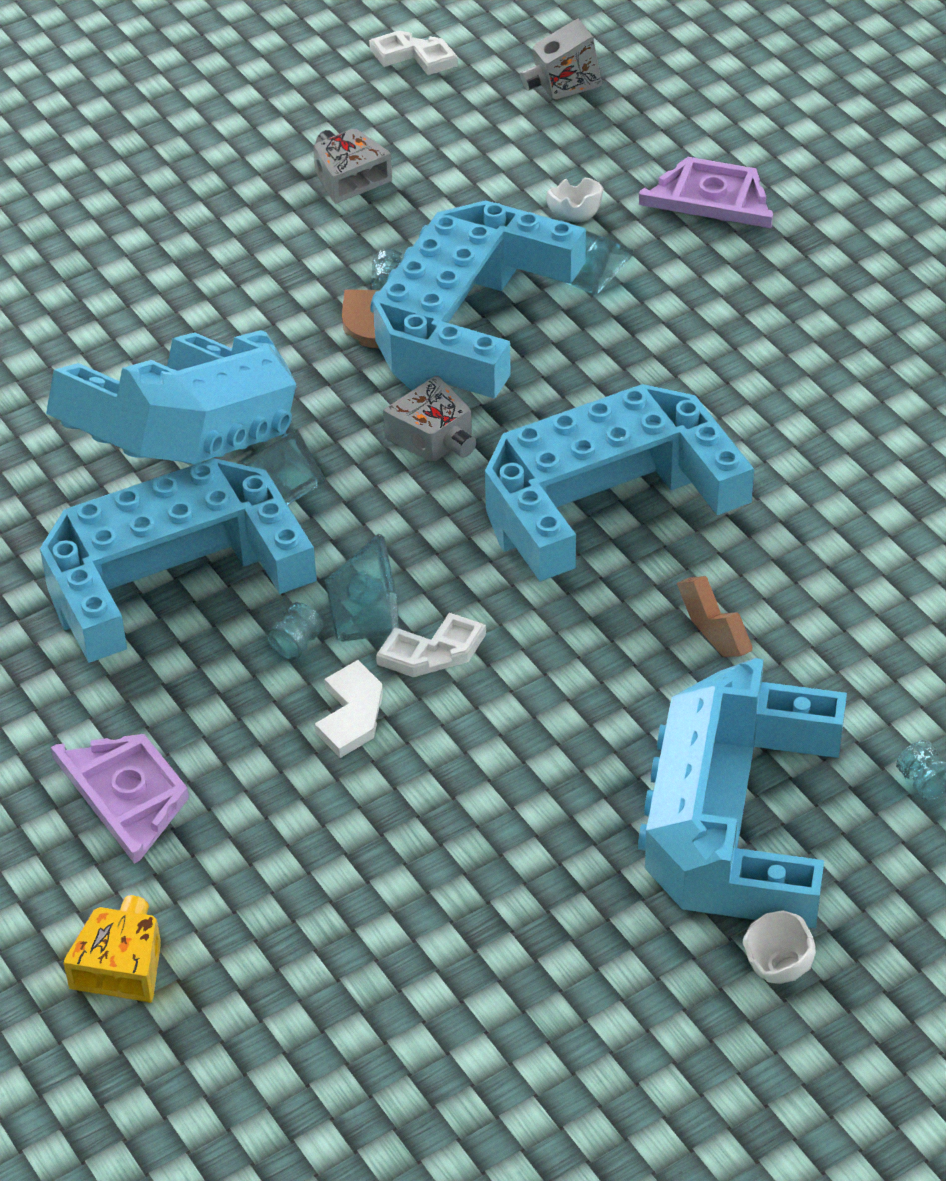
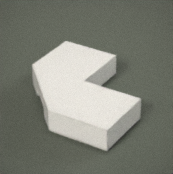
M396 31L369 40L371 52L383 67L414 58L425 73L431 75L458 66L457 55L442 38L430 36L428 40L413 38L410 32Z
M448 613L432 640L394 628L376 655L377 665L411 677H417L467 663L484 639L486 625Z
M359 660L324 679L325 689L343 707L315 723V733L339 758L374 739L376 721L383 696V686Z

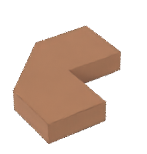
M706 576L690 577L677 583L691 621L723 657H737L753 651L740 614L738 612L721 614Z

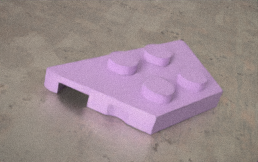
M687 157L678 163L675 169L667 171L660 176L659 184L651 190L643 188L639 192V205L715 218L722 221H732L766 228L772 227L773 213L772 210H768L766 205V194L763 187L760 186V178L756 168Z
M145 734L124 736L118 740L108 738L90 740L91 747L66 750L65 744L52 746L53 759L134 864L142 859L189 799L186 785Z

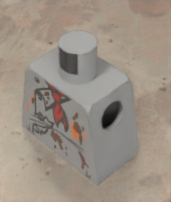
M579 19L570 22L536 43L532 48L535 66L520 72L521 81L527 91L542 86L549 96L555 100L602 86L594 38Z
M350 129L338 135H335L330 130H325L318 135L316 144L313 147L315 171L335 204L392 181L391 153L358 129Z
M434 376L383 409L385 438L428 461H437L450 451H454L464 458L469 456L475 449L476 439L471 436V410L439 376Z

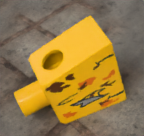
M129 895L124 898L120 910L99 907L92 912L63 962L69 989L152 1003L161 940L157 919L152 915H147L149 904L145 899Z

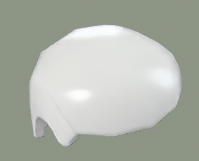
M583 178L578 186H572L567 179H564L557 188L551 187L548 190L546 202L550 210L560 219L569 222H584L593 217L598 211L602 200L603 187L599 182L590 178Z
M784 910L766 913L752 922L743 939V945L754 972L761 979H765L769 983L782 984L797 980L811 969L816 954L814 939L805 920L797 914Z

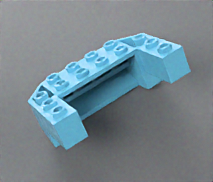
M486 200L437 212L429 225H425L422 228L418 240L412 247L407 248L402 262L396 269L391 270L386 284L380 291L375 292L371 300L370 310L374 313L375 341L392 374L412 391L434 376H439L447 385L495 399L511 375L510 341L453 325L449 321L475 284L502 291L517 269L571 284L586 262V228Z
M262 330L234 337L232 348L194 332L172 338L167 366L149 360L123 367L120 381L80 363L54 369L46 414L61 420V424L67 428L80 429L91 434L92 439L97 442L111 443L122 448L123 453L128 456L179 461L196 465L202 461L214 457H222L226 453L238 449H246L247 446L259 442H267L271 438L286 434L292 419L290 411L296 382L269 335Z
M641 384L503 433L485 470L486 512L503 552L516 548L540 582L576 568V534L557 507L656 471L670 490L692 483L716 515H720L752 503L754 468L695 395Z
M215 458L64 509L40 547L47 588L60 623L64 630H72L88 663L127 649L122 615L110 595L109 589L229 547L233 548L243 567L260 561L279 594L317 581L314 547L267 471Z
M754 658L723 669L672 696L667 724H660L657 750H661V755L653 759L651 782L655 783L654 790L647 791L644 815L649 816L647 824L641 823L638 850L645 851V869L682 910L757 920L766 913L784 910L801 916L805 920L807 927L816 928L824 860L739 849L738 842L754 747L839 758L847 693L762 682L764 659Z

